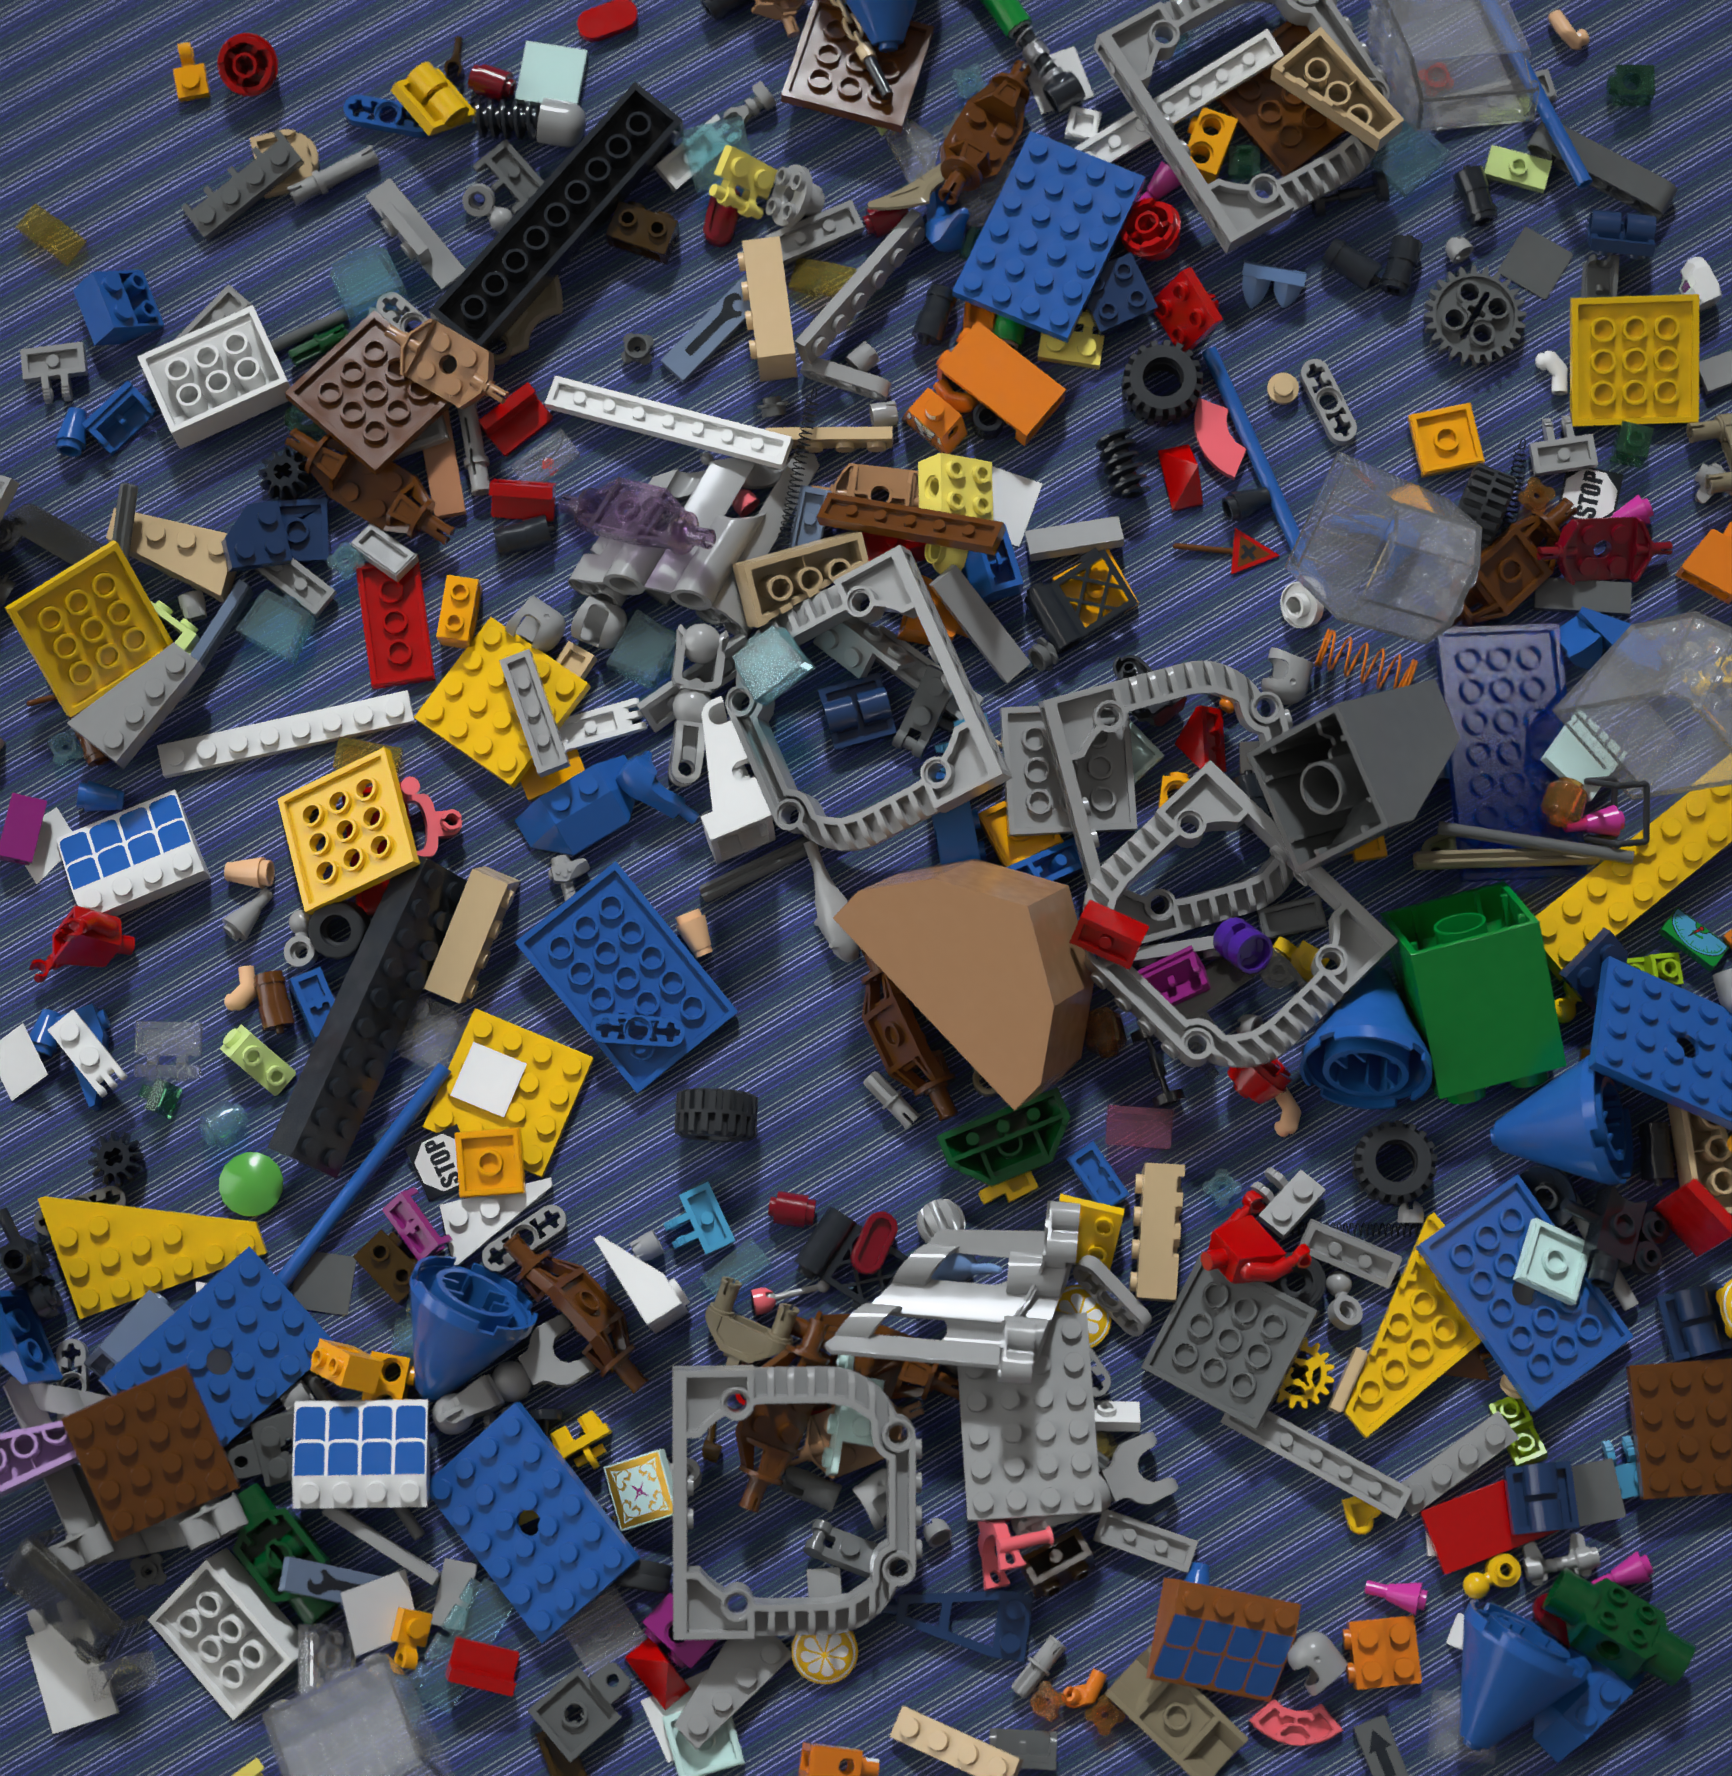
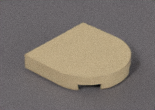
M292 129L280 130L305 163L264 196L265 199L289 193L287 187L312 175L311 172L318 171L320 163L319 154L311 139ZM273 132L250 138L252 149L257 146L262 153L278 141Z

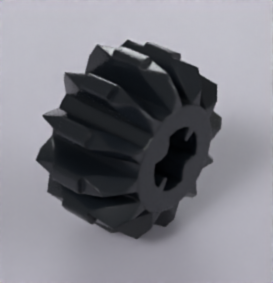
M289 448L283 450L282 456H279L278 452L273 450L271 453L274 459L271 461L263 458L262 463L266 468L258 470L259 477L263 479L260 483L261 488L268 490V496L271 499L276 498L278 495L280 500H288V495H292L294 500L299 499L297 491L308 492L309 488L304 482L313 480L312 474L305 472L307 461H302L303 455L299 452L291 455ZM282 472H283L284 474H288V473L290 472V473H291V476H290L289 478H287V477H285V476H283V477L281 478V477H280V474H281Z
M111 1131L109 1142L103 1136L98 1137V1141L102 1145L100 1149L95 1146L90 1147V1151L97 1154V1157L89 1159L88 1164L98 1166L94 1169L92 1175L96 1178L103 1176L102 1183L107 1186L114 1179L115 1185L122 1187L124 1183L123 1176L128 1181L133 1182L135 1177L131 1171L134 1169L142 1172L143 1167L136 1164V1161L144 1159L145 1154L135 1152L141 1144L137 1140L130 1142L131 1135L126 1132L119 1139L118 1133ZM119 1154V1156L123 1157L121 1163L110 1161L112 1155Z

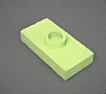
M1492 145L1484 171L1488 179L1543 193L1552 161Z

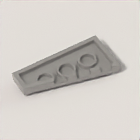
M776 1635L755 1636V1639H727L674 1726L697 1750L792 1658L791 1651Z

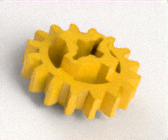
M1306 1338L1300 1351L1309 1354L1312 1358L1304 1360L1296 1357L1293 1363L1295 1367L1301 1368L1303 1366L1306 1372L1302 1375L1304 1381L1302 1382L1299 1378L1294 1380L1291 1378L1290 1374L1294 1371L1293 1367H1291L1278 1392L1279 1395L1276 1399L1278 1404L1287 1399L1288 1408L1292 1409L1296 1402H1299L1301 1408L1306 1409L1308 1405L1307 1400L1310 1399L1316 1405L1320 1403L1317 1396L1318 1393L1325 1396L1328 1395L1329 1391L1324 1385L1325 1383L1334 1382L1332 1377L1327 1376V1372L1334 1369V1365L1325 1364L1324 1360L1328 1358L1329 1353L1326 1352L1320 1355L1317 1352L1320 1347L1318 1342L1309 1347L1308 1338ZM1319 1367L1320 1377L1315 1387L1312 1382L1313 1371ZM1288 1386L1296 1387L1304 1395H1293L1284 1389Z

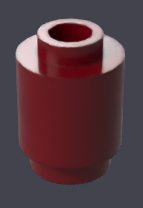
M475 64L471 69L468 78V88L473 89L475 94L500 102L501 99L506 101L507 98H512L516 90L517 83L516 80H513L512 72L487 64H482L481 66Z
M867 208V215L862 217L867 233L869 235L874 233L875 237L879 238L891 233L909 211L907 208L895 210H869Z
M778 1191L777 1197H770L768 1216L774 1217L773 1223L801 1228H804V1225L813 1226L816 1200L809 1199V1195Z

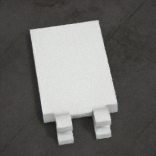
M77 1597L58 1601L65 1619L51 1624L48 1623L45 1607L27 1611L30 1625L35 1634L25 1638L53 1734L119 1713L92 1616L82 1619Z

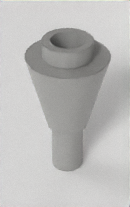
M263 888L251 902L246 903L222 919V922L225 924L222 928L223 931L235 941L239 938L246 941L261 914V910L274 895L267 888Z

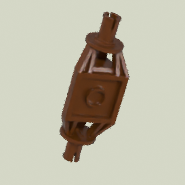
M1018 60L1014 62L1009 73L1001 72L995 74L991 78L989 85L967 101L945 138L939 151L942 160L940 171L946 182L939 190L938 196L944 201L947 194L951 193L946 202L947 204H955L962 191H973L980 185L993 182L1022 133L1025 105L1030 100L1031 94L1028 86L1025 84L1027 78L1032 73V68L1028 63L1022 72L1020 69L1024 61Z
M296 427L289 433V435L299 440L300 443L293 438L287 437L285 445L308 458L305 472L313 474L330 498L382 531L407 533V536L411 539L415 538L421 531H424L444 546L450 541L451 538L441 533L440 530L447 535L453 536L455 528L432 515L436 503L434 500L429 499L417 476L393 461L376 476L328 434L317 442L299 431ZM332 448V449H335V450H337V451H340V452L344 453V455H341V454H339V453H336V452H334V451H332V450H330V449ZM410 495L422 505L421 508L409 498Z
M1563 498L1547 515L1538 510H1532L1529 513V517L1511 524L1491 545L1465 566L1449 592L1444 591L1441 594L1442 602L1446 608L1431 622L1426 624L1428 630L1433 629L1430 633L1441 640L1458 622L1467 627H1473L1477 622L1509 615L1553 574L1556 560L1539 561L1536 555L1539 552L1536 547L1543 538L1547 540L1545 547H1554L1555 543H1558L1561 534L1559 529L1578 513L1576 507L1571 509L1574 504L1569 499ZM1478 602L1483 605V607L1473 612L1469 610L1470 607Z
M859 947L870 969V972L861 979L862 984L866 985L862 1019L888 1075L912 1089L916 1098L924 1095L929 1096L940 1122L957 1115L959 1111L956 1109L946 1088L949 1086V1083L956 1079L954 1073L950 1074L942 1051L930 1050L926 1036L920 1029L913 1014V1008L907 1001L906 995ZM881 979H882L883 993H884V998H883L882 1000H880V980H881ZM920 1068L930 1081L926 1083L913 1070Z
M518 1233L502 1246L521 1267L520 1274L515 1278V1281L518 1284L522 1282L537 1303L549 1296L554 1307L563 1312L573 1323L575 1330L589 1341V1344L582 1353L601 1371L599 1375L602 1378L609 1373L613 1374L615 1372L633 1394L649 1381L629 1359L636 1346L634 1344L630 1345L626 1314L582 1265L550 1257L552 1252L549 1249L541 1255H536ZM547 1271L559 1275V1277L557 1278L554 1275L548 1273ZM611 1334H612L613 1339H614V1343H615V1346H616V1349H617V1354L615 1353V1350H614V1348H613V1346H612V1344H611V1341H610V1339H609V1337H608V1336L611 1335Z
M818 1310L815 1319L830 1324L821 1345L822 1349L827 1351L824 1347L825 1343L835 1336L838 1329L851 1314L823 1315V1312ZM797 1316L790 1335L803 1339L809 1320ZM881 1324L874 1332L876 1335L915 1338ZM821 1350L819 1351L822 1354L821 1357L830 1360L829 1364H824V1366L837 1367L838 1354H831L830 1356ZM855 1356L853 1371L865 1376L893 1359ZM897 1360V1366L874 1378L885 1380L883 1392L890 1400L921 1397V1400L926 1401L928 1393H932L934 1390L960 1401L959 1390L951 1387L959 1388L958 1378L940 1372L941 1368H939L937 1363ZM903 1381H904V1382H908V1383H913V1384L925 1386V1388L916 1387V1386H911V1385H906V1384H902V1383H903Z
M810 1317L801 1345L797 1344L795 1347L786 1344L785 1350L762 1367H788L797 1355L801 1358L797 1367L828 1365L830 1360L821 1357L822 1354L819 1351L830 1324ZM815 1403L754 1405L753 1411L747 1418L739 1420L735 1429L741 1461L739 1470L747 1473V1477H749L741 1501L738 1504L740 1507L758 1513L767 1486L772 1484L782 1486L784 1481L781 1480V1477L798 1450ZM755 1446L763 1449L760 1465L754 1468Z

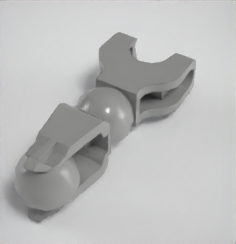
M705 623L694 624L687 630L680 624L676 630V650L671 681L673 685L679 687L678 690L680 692L675 696L672 704L673 713L677 720L674 725L667 773L670 782L678 787L691 785L701 774L705 747L702 710L705 704L712 700L709 694L722 684L725 651L729 635L727 630L719 635L714 627ZM684 655L690 661L698 664L709 663L715 659L712 682L704 683L698 678L693 680L683 678ZM684 762L690 766L691 773L689 776H684L678 770L679 763Z
M561 1314L535 1328L527 1351L518 1356V1361L508 1360L502 1362L494 1368L491 1377L489 1374L483 1375L462 1392L449 1393L439 1398L432 1411L434 1424L441 1432L447 1435L463 1433L471 1426L474 1419L499 1410L505 1405L504 1401L515 1402L523 1399L529 1393L531 1387L536 1388L542 1384H549L556 1388H569L592 1374L596 1366L587 1357L567 1363L560 1361L555 1356L553 1351L554 1342L568 1332L571 1321L565 1314Z
M1147 1432L1122 1442L1115 1449L1112 1462L1099 1474L1102 1512L1109 1507L1112 1501L1116 1502L1125 1498L1134 1503L1147 1505L1176 1492L1179 1488L1176 1480L1173 1478H1164L1160 1481L1151 1482L1144 1479L1139 1473L1138 1461L1140 1456L1148 1449L1153 1448L1157 1443L1154 1432ZM1085 1515L1011 1519L1013 1531L1018 1536L1045 1530L1047 1526H1050L1052 1529L1054 1525L1073 1521Z

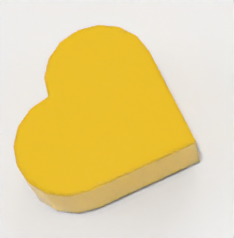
M1357 1497L1341 1500L1349 1529L1358 1535L1370 1532L1374 1525V1518L1378 1517L1382 1511Z

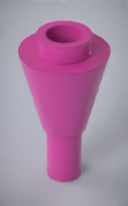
M1161 161L1146 188V192L1139 200L1145 198H1155V200H1158L1181 185L1168 164L1166 165Z
M1637 495L1614 512L1611 517L1637 516L1646 525L1651 524L1649 517L1654 516V512L1647 498L1642 500Z
M1615 805L1588 814L1583 818L1563 821L1565 833L1585 831L1618 837L1620 831L1625 827L1624 814Z
M1636 1551L1612 1569L1611 1573L1594 1579L1591 1582L1595 1584L1608 1578L1620 1586L1651 1582L1648 1575L1653 1574L1654 1571L1647 1555L1640 1557L1638 1551Z
M1368 1580L1365 1588V1594L1386 1598L1387 1601L1414 1615H1417L1418 1609H1425L1428 1591L1422 1590L1423 1583H1392L1386 1585Z

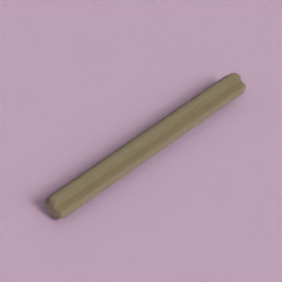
M1531 848L1418 851L1413 854V866L1416 870L1595 865L1600 862V859Z

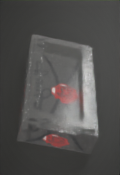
M560 429L510 466L520 481L545 482L579 458L580 453L563 430Z

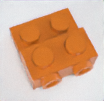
M1414 1615L1346 1622L1347 1629H1342V1641L1344 1650L1350 1649L1351 1663H1347L1346 1675L1348 1684L1354 1683L1355 1690L1422 1683Z

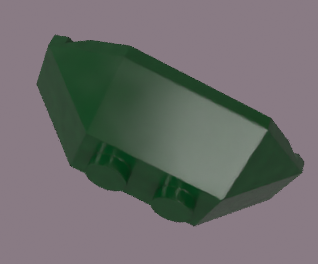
M1058 1087L1039 1094L1015 1111L1009 1106L936 1137L950 1168L993 1187L1052 1163L1070 1120V1115Z

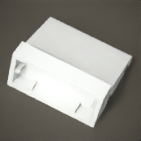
M721 696L707 702L702 710L713 811L700 817L707 842L717 864L776 840L771 812L756 777L751 778L744 765L748 763L746 753L732 721H727L724 702Z

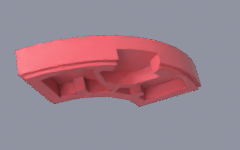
M1199 398L1194 415L1195 437L1206 460L1218 472L1234 480L1246 448L1236 443L1228 431L1226 422L1228 409Z
M1272 1699L1248 1720L1258 1731L1267 1737L1290 1745L1303 1746L1321 1743L1343 1731L1322 1704L1310 1710L1294 1711L1283 1707L1275 1699Z

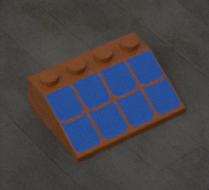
M1164 1577L1146 1678L1270 1702L1286 1663L1288 1652L1296 1637L1301 1604Z

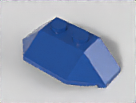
M625 755L592 765L540 796L514 821L532 849L575 856L629 824L636 800L623 792L615 780L618 772L628 761Z
M1577 1650L1589 1661L1592 1669L1583 1683L1533 1718V1739L1557 1763L1584 1743L1635 1691L1647 1674V1671L1627 1680Z

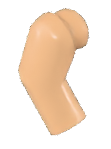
M1555 10L1548 16V21L1556 33L1571 49L1581 50L1582 46L1588 45L1590 40L1588 33L1583 29L1576 32L1561 10Z
M249 965L238 968L240 985L231 994H227L224 999L228 1010H243L256 997L257 991L253 984L255 982L254 966Z
M1287 1087L1286 1092L1274 1097L1282 1109L1280 1121L1274 1124L1276 1133L1281 1137L1295 1133L1301 1116L1300 1107Z

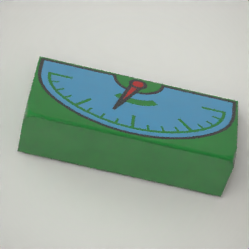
M1676 907L1657 932L1709 972L1714 969L1729 948L1728 944L1678 907Z

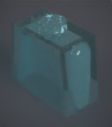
M378 243L366 249L352 250L346 254V258L332 263L333 269L330 272V277L350 320L369 312V307L376 308L377 300L383 294L396 292L402 297L407 295L405 286L388 251L385 248H380Z
M265 589L264 592L258 595L253 606L235 630L241 638L295 666L305 642L315 627L316 620L309 611L300 607L301 602L288 594L281 597Z
M636 609L606 662L608 671L621 675L644 688L656 689L664 673L669 675L673 669L676 632Z
M773 625L765 632L752 636L747 641V646L733 656L735 668L744 680L753 700L764 706L770 704L816 668L799 648L789 631L784 627L777 628Z

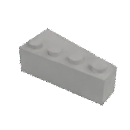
M173 642L68 721L67 724L124 769L205 669L199 661Z

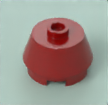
M240 33L229 38L220 49L217 59L218 71L222 81L230 90L243 96H256L272 86L278 73V59L273 47L264 38L253 33Z
M1155 198L1139 200L1135 202L1121 231V241L1130 253L1147 261L1164 260L1171 256L1179 245L1180 216L1177 210L1168 203L1158 202Z
M1278 1059L1250 1068L1229 1067L1227 1071L1228 1076L1235 1083L1233 1085L1234 1089L1245 1099L1250 1097L1259 1104H1263L1286 1092V1086L1292 1081L1289 1078L1290 1072Z

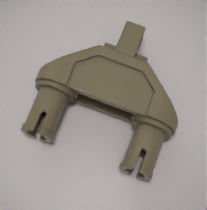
M1719 414L1711 421L1688 423L1686 432L1689 442L1695 443L1710 439L1719 441L1731 471L1712 475L1707 474L1705 476L1707 494L1712 495L1714 493L1732 491V414Z
M722 1277L715 1301L707 1306L705 1319L719 1350L723 1351V1356L727 1357L726 1365H752L755 1361L781 1353L785 1350L786 1344H793L790 1334L796 1317L799 1314L797 1307H793L790 1310L792 1305L780 1303L772 1329L735 1313L733 1307L742 1283L736 1280L735 1284H733L734 1278Z

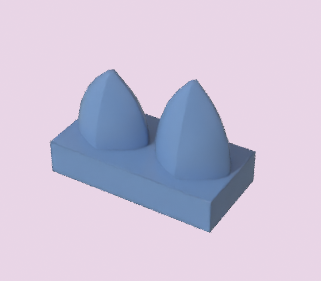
M1244 261L1242 288L1245 300L1249 308H1254L1266 295L1271 281H1274L1275 297L1280 306L1285 308L1293 303L1300 294L1307 274L1302 271Z

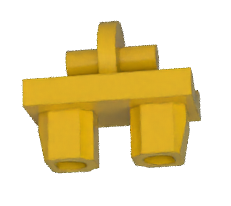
M591 1410L577 1418L585 1432L583 1436L574 1440L567 1426L559 1428L550 1435L553 1445L565 1460L583 1450L584 1454L573 1459L576 1466L579 1468L589 1462L595 1470L600 1467L596 1458L607 1451L602 1443L593 1449L590 1448V1445L608 1436L612 1431L608 1424H603L601 1419Z

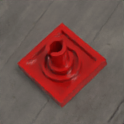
M1192 267L1183 269L1154 298L1158 306L1157 312H1154L1174 346L1176 347L1177 342L1184 345L1182 351L1185 353L1189 349L1192 351L1224 320L1218 311V299L1212 301L1216 296L1206 292Z

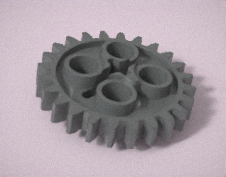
M1472 265L1469 274H1466L1463 267H1459L1457 277L1449 271L1446 275V282L1438 279L1435 285L1438 290H1430L1428 296L1431 300H1427L1424 304V308L1430 312L1424 313L1422 320L1431 323L1426 326L1424 331L1425 333H1434L1429 342L1431 345L1441 344L1438 354H1442L1447 350L1450 352L1448 361L1451 362L1458 356L1460 357L1461 366H1464L1467 359L1472 360L1474 368L1477 367L1480 359H1483L1484 363L1490 366L1492 356L1501 361L1504 356L1503 351L1510 354L1514 348L1512 343H1519L1521 336L1518 333L1523 332L1526 326L1519 321L1524 320L1527 312L1520 311L1519 309L1523 307L1525 301L1522 299L1515 300L1519 293V288L1508 289L1511 282L1510 278L1504 282L1499 281L1500 271L1491 277L1489 276V268L1487 266L1482 274L1477 272L1475 265ZM1470 291L1476 299L1473 301L1465 300L1462 298L1461 292ZM1483 294H1489V298L1485 302L1479 317L1476 318L1467 337L1462 340L1460 335L1465 329L1470 316L1473 315ZM1498 306L1502 309L1503 314L1500 316L1493 315L1488 307ZM1454 317L1458 319L1461 326H1449L1446 318ZM1482 332L1487 335L1488 341H1477L1473 334Z

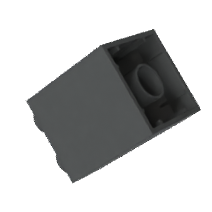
M1431 679L1337 703L1249 751L1247 756L1298 874L1320 866L1322 867L1414 820L1458 744L1460 736L1436 680Z

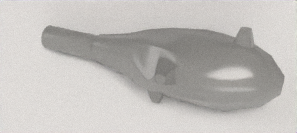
M811 840L805 842L803 845L814 872L815 906L817 911V919L814 921V924L819 926V929L829 943L830 949L838 958L847 963L856 960L860 952L858 944L833 919L848 901L831 879L824 865L818 845Z

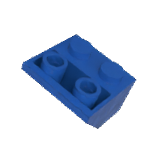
M143 270L92 271L73 289L94 346L122 344L164 326Z
M1007 528L995 555L968 551L967 559L961 572L986 604L1023 593L1024 582Z

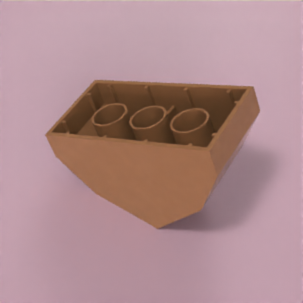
M970 859L902 871L858 891L833 917L840 927L1014 1111L1056 1084L1081 1059L1094 982L1090 977L1091 972L1085 966L1084 958L1086 951L1069 943L1078 923L1069 885L979 859Z

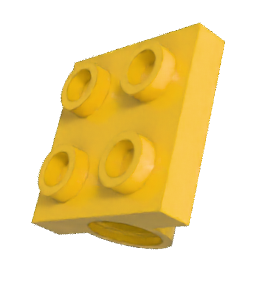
M430 62L418 65L410 72L406 79L395 82L391 89L394 96L428 136L472 122L475 117V110L443 72L439 68L435 69Z
M1060 1194L1059 1202L1081 1204L1076 1263L1082 1257L1091 1255L1098 1258L1110 1270L1125 1209Z

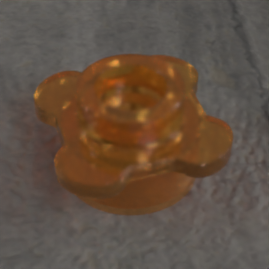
M1531 477L1527 481L1528 486L1526 489L1518 494V501L1531 511L1538 510L1544 513L1548 501L1555 498V490L1552 487L1544 486L1539 478ZM1534 493H1538L1539 498H1535Z
M1042 1681L1038 1685L1039 1690L1030 1698V1705L1037 1715L1045 1717L1048 1721H1054L1058 1717V1710L1066 1704L1067 1699L1064 1693H1058L1053 1689L1049 1681ZM1046 1698L1050 1699V1704L1047 1703Z
M1102 1695L1099 1697V1702L1093 1708L1086 1709L1085 1718L1096 1725L1097 1732L1100 1735L1106 1736L1110 1734L1111 1728L1116 1723L1124 1721L1125 1714L1121 1709H1117L1113 1705L1112 1700L1107 1695ZM1103 1712L1108 1713V1717L1105 1719L1101 1716Z

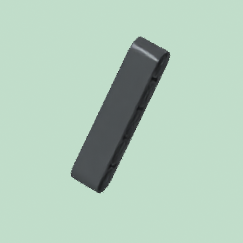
M1541 120L1527 145L1528 151L1536 157L1551 160L1552 166L1570 174ZM1564 126L1592 179L1590 186L1645 215L1656 216V219L1663 218L1677 193V188L1673 183Z

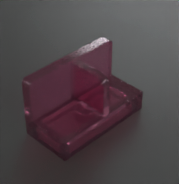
M1108 1105L1106 1109L1105 1143L1107 1145L1130 1146L1138 1150L1140 1147L1170 1149L1173 1110Z

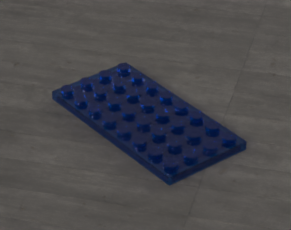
M1559 623L1436 628L1433 634L1439 689L1460 736L1458 744L1448 759L1454 823L1584 843L1583 831L1565 833L1563 829L1564 820L1581 818V815L1576 816V814H1573L1575 811L1573 807L1567 809L1569 815L1573 814L1571 816H1568L1565 811L1561 810L1566 809L1568 806H1574L1572 802L1575 803V801L1579 800V796L1540 760L1570 719ZM1456 837L1457 850L1525 848ZM1587 865L1459 869L1461 883L1584 877L1588 874Z

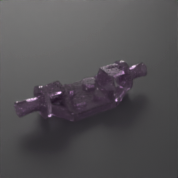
M618 477L600 489L588 488L578 497L564 494L561 497L569 501L560 499L558 503L559 511L562 514L573 515L574 521L580 530L590 532L592 535L640 547L670 549L674 554L685 555L694 546L708 550L711 549L713 546L705 543V541L712 544L716 542L715 531L710 528L699 527L696 515L691 511H686L667 488Z

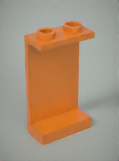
M977 321L971 329L966 327L960 333L956 340L958 344L951 352L947 349L940 356L936 363L938 366L937 379L941 380L947 376L1013 427L1016 430L1015 439L1023 446H1026L1065 399L1066 389Z

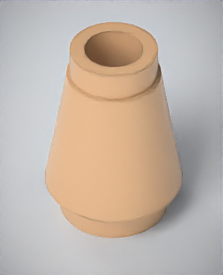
M265 857L227 862L224 869L225 880L263 889L265 886L273 884L275 876L274 863L272 860H266Z
M699 908L675 918L678 924L675 927L695 958L713 952L706 916L701 914Z

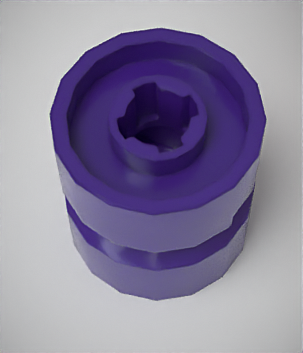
M1234 917L1225 920L1216 929L1213 936L1215 951L1240 970L1249 974L1259 972L1265 968L1273 955L1271 940L1241 918Z

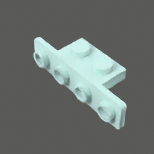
M837 1355L836 1366L853 1371L855 1356ZM868 1378L883 1391L885 1380ZM836 1404L835 1412L829 1415L827 1422V1433L831 1434L830 1446L824 1448L822 1456V1467H826L825 1474L829 1476L838 1474L842 1442L874 1447L870 1433V1420L851 1407Z

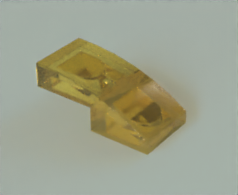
M35 203L15 227V229L39 248H44L66 267L87 242L71 228Z
M798 258L788 289L819 297V294L833 298L854 275L857 269L824 261Z

